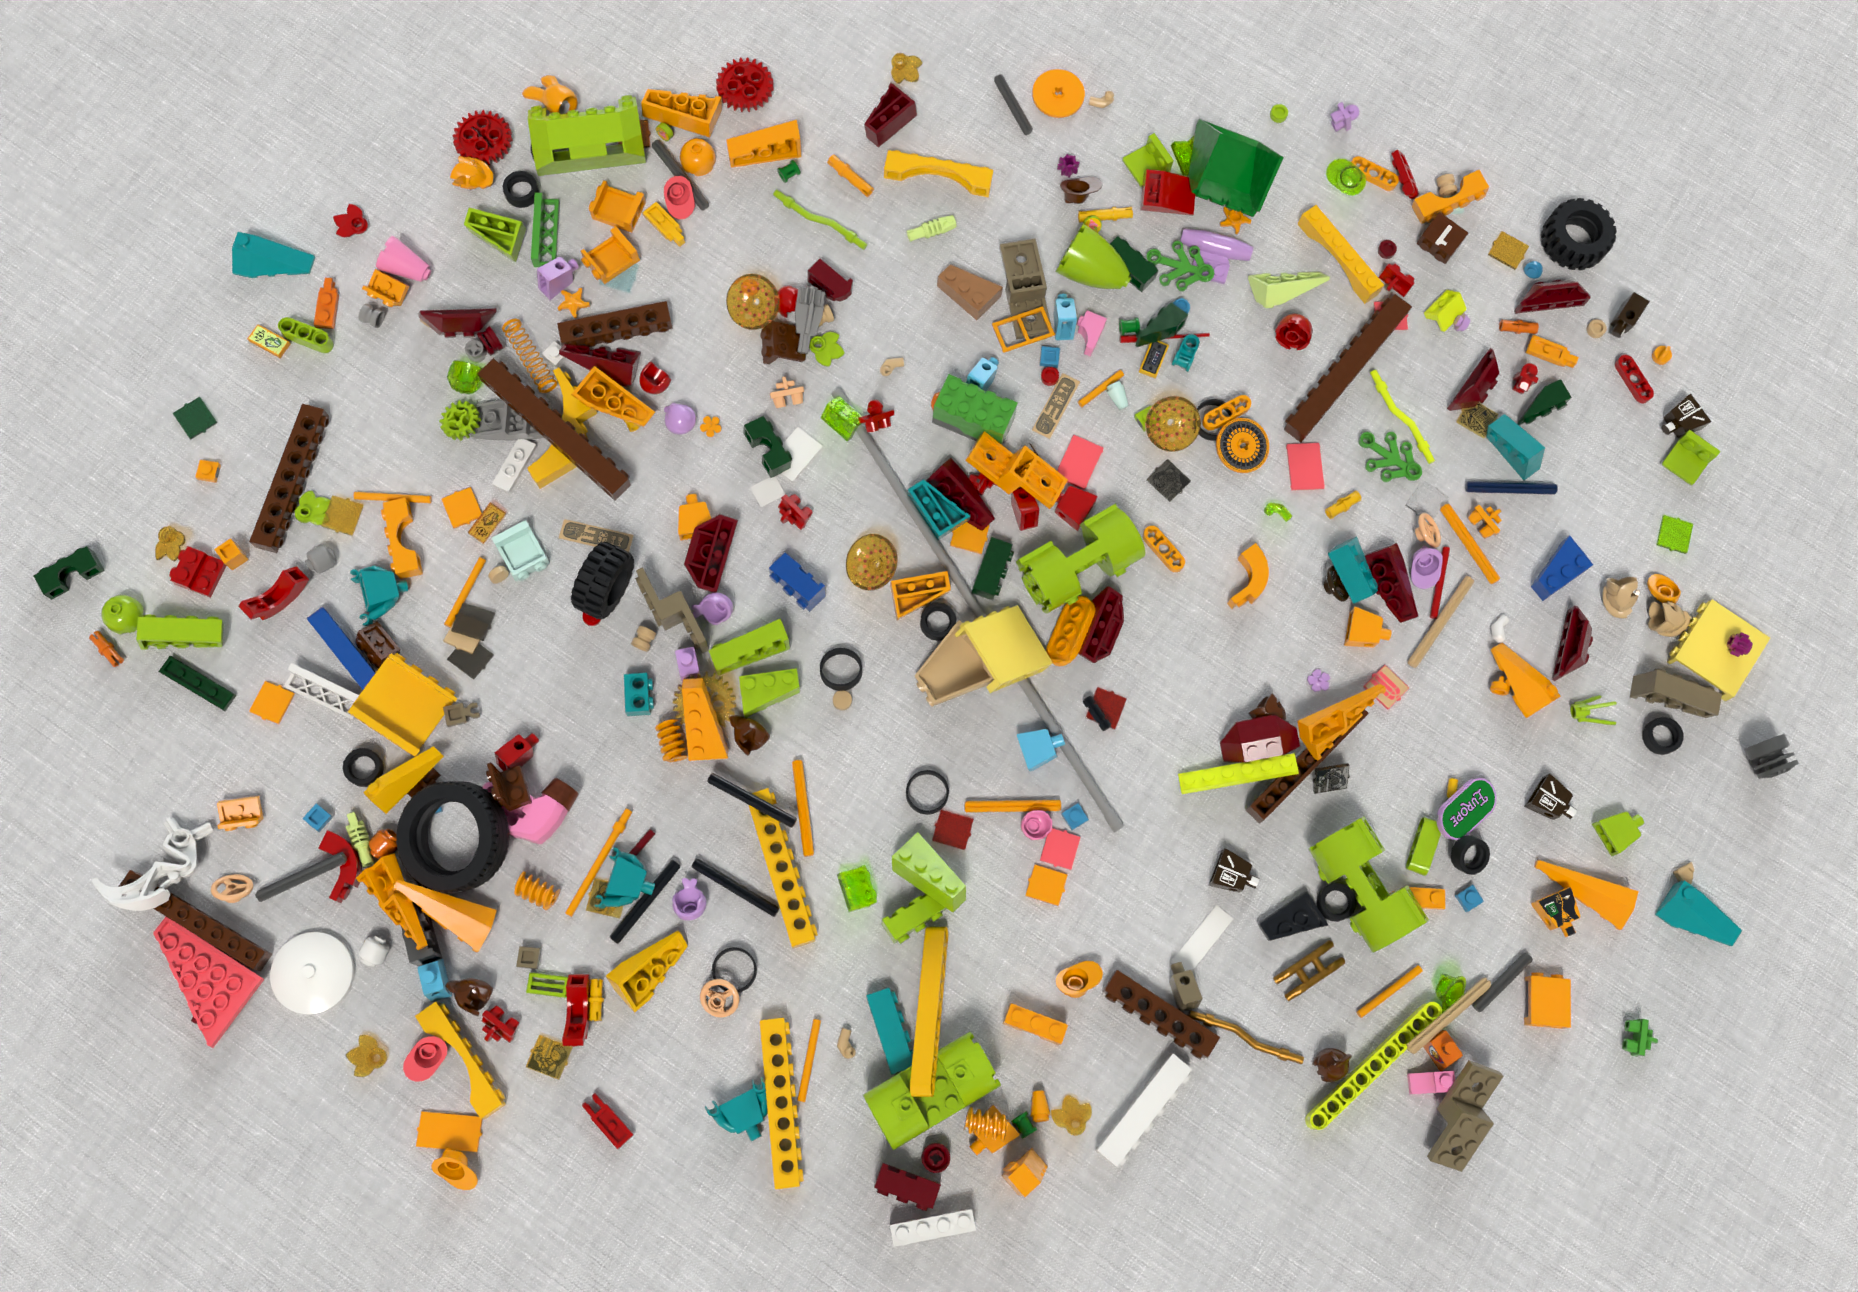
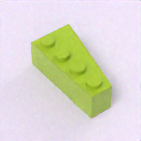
M147 614L143 617H138L136 640L141 650H148V646L166 649L168 645L181 649L189 647L190 644H193L195 648L222 647L224 624L222 619L213 616L207 617V619H198L196 616L177 618L174 615H166L165 618H160Z
M780 618L742 636L735 637L724 644L714 645L709 650V654L719 676L790 649V645Z
M918 832L891 856L893 872L951 912L956 911L966 901V885Z
M927 894L920 895L913 899L907 907L904 906L896 910L892 917L889 918L887 916L883 918L881 924L894 944L897 942L902 944L910 938V933L913 931L918 933L927 927L925 923L931 919L935 922L943 916L942 912L947 908Z

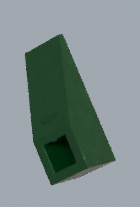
M1170 303L1167 307H1162L1158 316L1151 318L1145 329L1142 328L1137 333L1136 338L1138 339L1135 346L1140 347L1175 336L1185 326L1188 314L1173 303Z
M1560 379L1546 385L1538 393L1517 424L1526 423L1527 425L1535 421L1536 417L1541 416L1543 418L1551 414L1554 409L1559 411L1565 408L1567 402L1572 397L1563 381Z

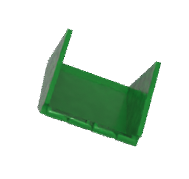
M1199 119L1196 125L1189 169L1191 191L1196 197L1204 200L1209 199L1212 203L1221 206L1225 205L1226 208L1237 212L1241 210V213L1254 217L1257 212H1260L1284 157L1260 141Z

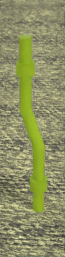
M777 189L774 191L773 196L782 201L783 205L788 209L792 208L807 220L832 227L851 244L854 243L861 249H866L868 244L858 238L857 234L853 231H848L833 219L808 212L798 205L792 197H787Z

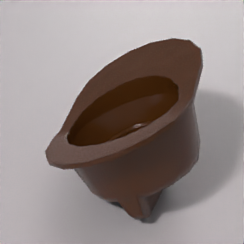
M1095 177L1065 180L1060 184V188L1064 191L1065 202L1075 204L1084 203L1089 194L1099 191L1103 186L1102 181Z

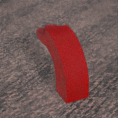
M297 566L282 570L279 578L270 589L259 596L241 601L238 607L251 620L258 617L266 620L293 602L303 591L309 578Z
M327 830L318 849L333 856L343 852L347 857L346 863L340 866L339 878L329 896L330 899L342 903L350 893V885L358 888L360 882L357 881L356 877L362 872V864L358 852L353 849L349 841Z
M589 974L568 975L566 984L567 1016L562 1044L563 1046L573 1047L584 1046L589 1028Z

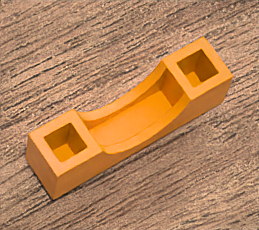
M1477 170L1462 178L1460 192L1455 196L1442 198L1429 192L1414 199L1412 208L1421 224L1431 223L1439 212L1446 216L1458 207L1464 208L1474 200L1479 201L1483 199L1488 192L1489 185L1481 171Z
M406 498L383 502L384 509L381 510V514L387 524V527H384L386 538H389L390 545H387L389 555L393 558L391 563L392 572L399 579L422 575L420 556L416 551L404 548L401 543L403 530L413 522L410 503Z

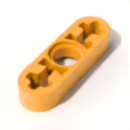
M1354 157L1349 165L1351 173L1386 191L1394 190L1399 182L1398 176L1395 173L1363 157ZM1369 171H1376L1378 173V176H1371Z
M1240 395L1205 414L1202 420L1203 427L1212 431L1245 414L1251 407V399L1246 395ZM1240 402L1246 403L1245 408L1244 406H1240L1237 408V410L1235 409V407H1237ZM1229 409L1232 415L1226 417L1222 414V410ZM1218 415L1219 418L1215 420L1214 424L1212 422H1207L1209 418L1213 420Z
M1148 526L1142 535L1144 542L1171 572H1180L1185 565L1184 557L1159 528ZM1149 532H1150V533H1153V532L1155 533L1154 538H1153V537H1150V538L1148 537ZM1159 539H1161V540L1157 543V545L1155 546L1154 544H1155L1156 540L1158 541ZM1166 545L1169 548V552L1161 553L1159 546ZM1173 560H1174V561L1179 560V561H1180L1179 566H1178V565L1173 566V565H1172Z

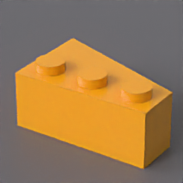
M948 571L891 581L890 588L896 620L949 593L951 587Z

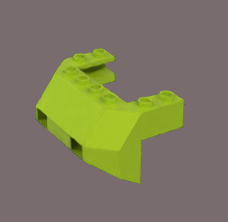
M632 95L622 96L621 99H618L619 108H615V106H606L602 110L588 108L586 112L571 110L567 114L561 115L559 112H553L547 116L546 108H542V106L531 107V110H528V125L538 176L646 163L636 97H632ZM622 141V144L606 146V143ZM569 148V151L554 152L555 149Z

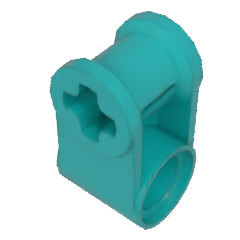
M1189 334L1185 336L1180 349L1175 355L1172 366L1177 365L1186 369L1187 372L1189 371L1200 343L1196 335ZM1186 343H1191L1194 347L1190 348Z

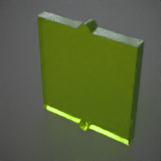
M1663 515L1656 545L1667 548L1671 552L1677 551L1687 554L1693 523Z

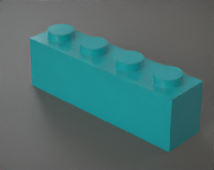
M886 988L866 995L891 1075L912 1066L913 1050L910 1051L908 1047V1042H911L908 1031H903L901 1025L904 1022L901 1010H896L895 1003H898L895 991L891 992L890 988Z

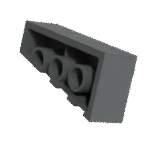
M415 880L408 882L417 886H421ZM412 902L428 945L417 950V944L412 938H407L404 935L405 930L403 928L402 936L409 963L421 966L442 959L431 918L421 911L422 908Z

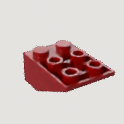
M1146 169L1143 176L1140 210L1194 215L1195 194L1191 191L1189 177L1166 171Z

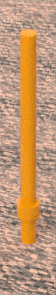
M625 808L618 822L614 823L612 833L565 914L573 916L618 836L624 832L625 824L632 811Z

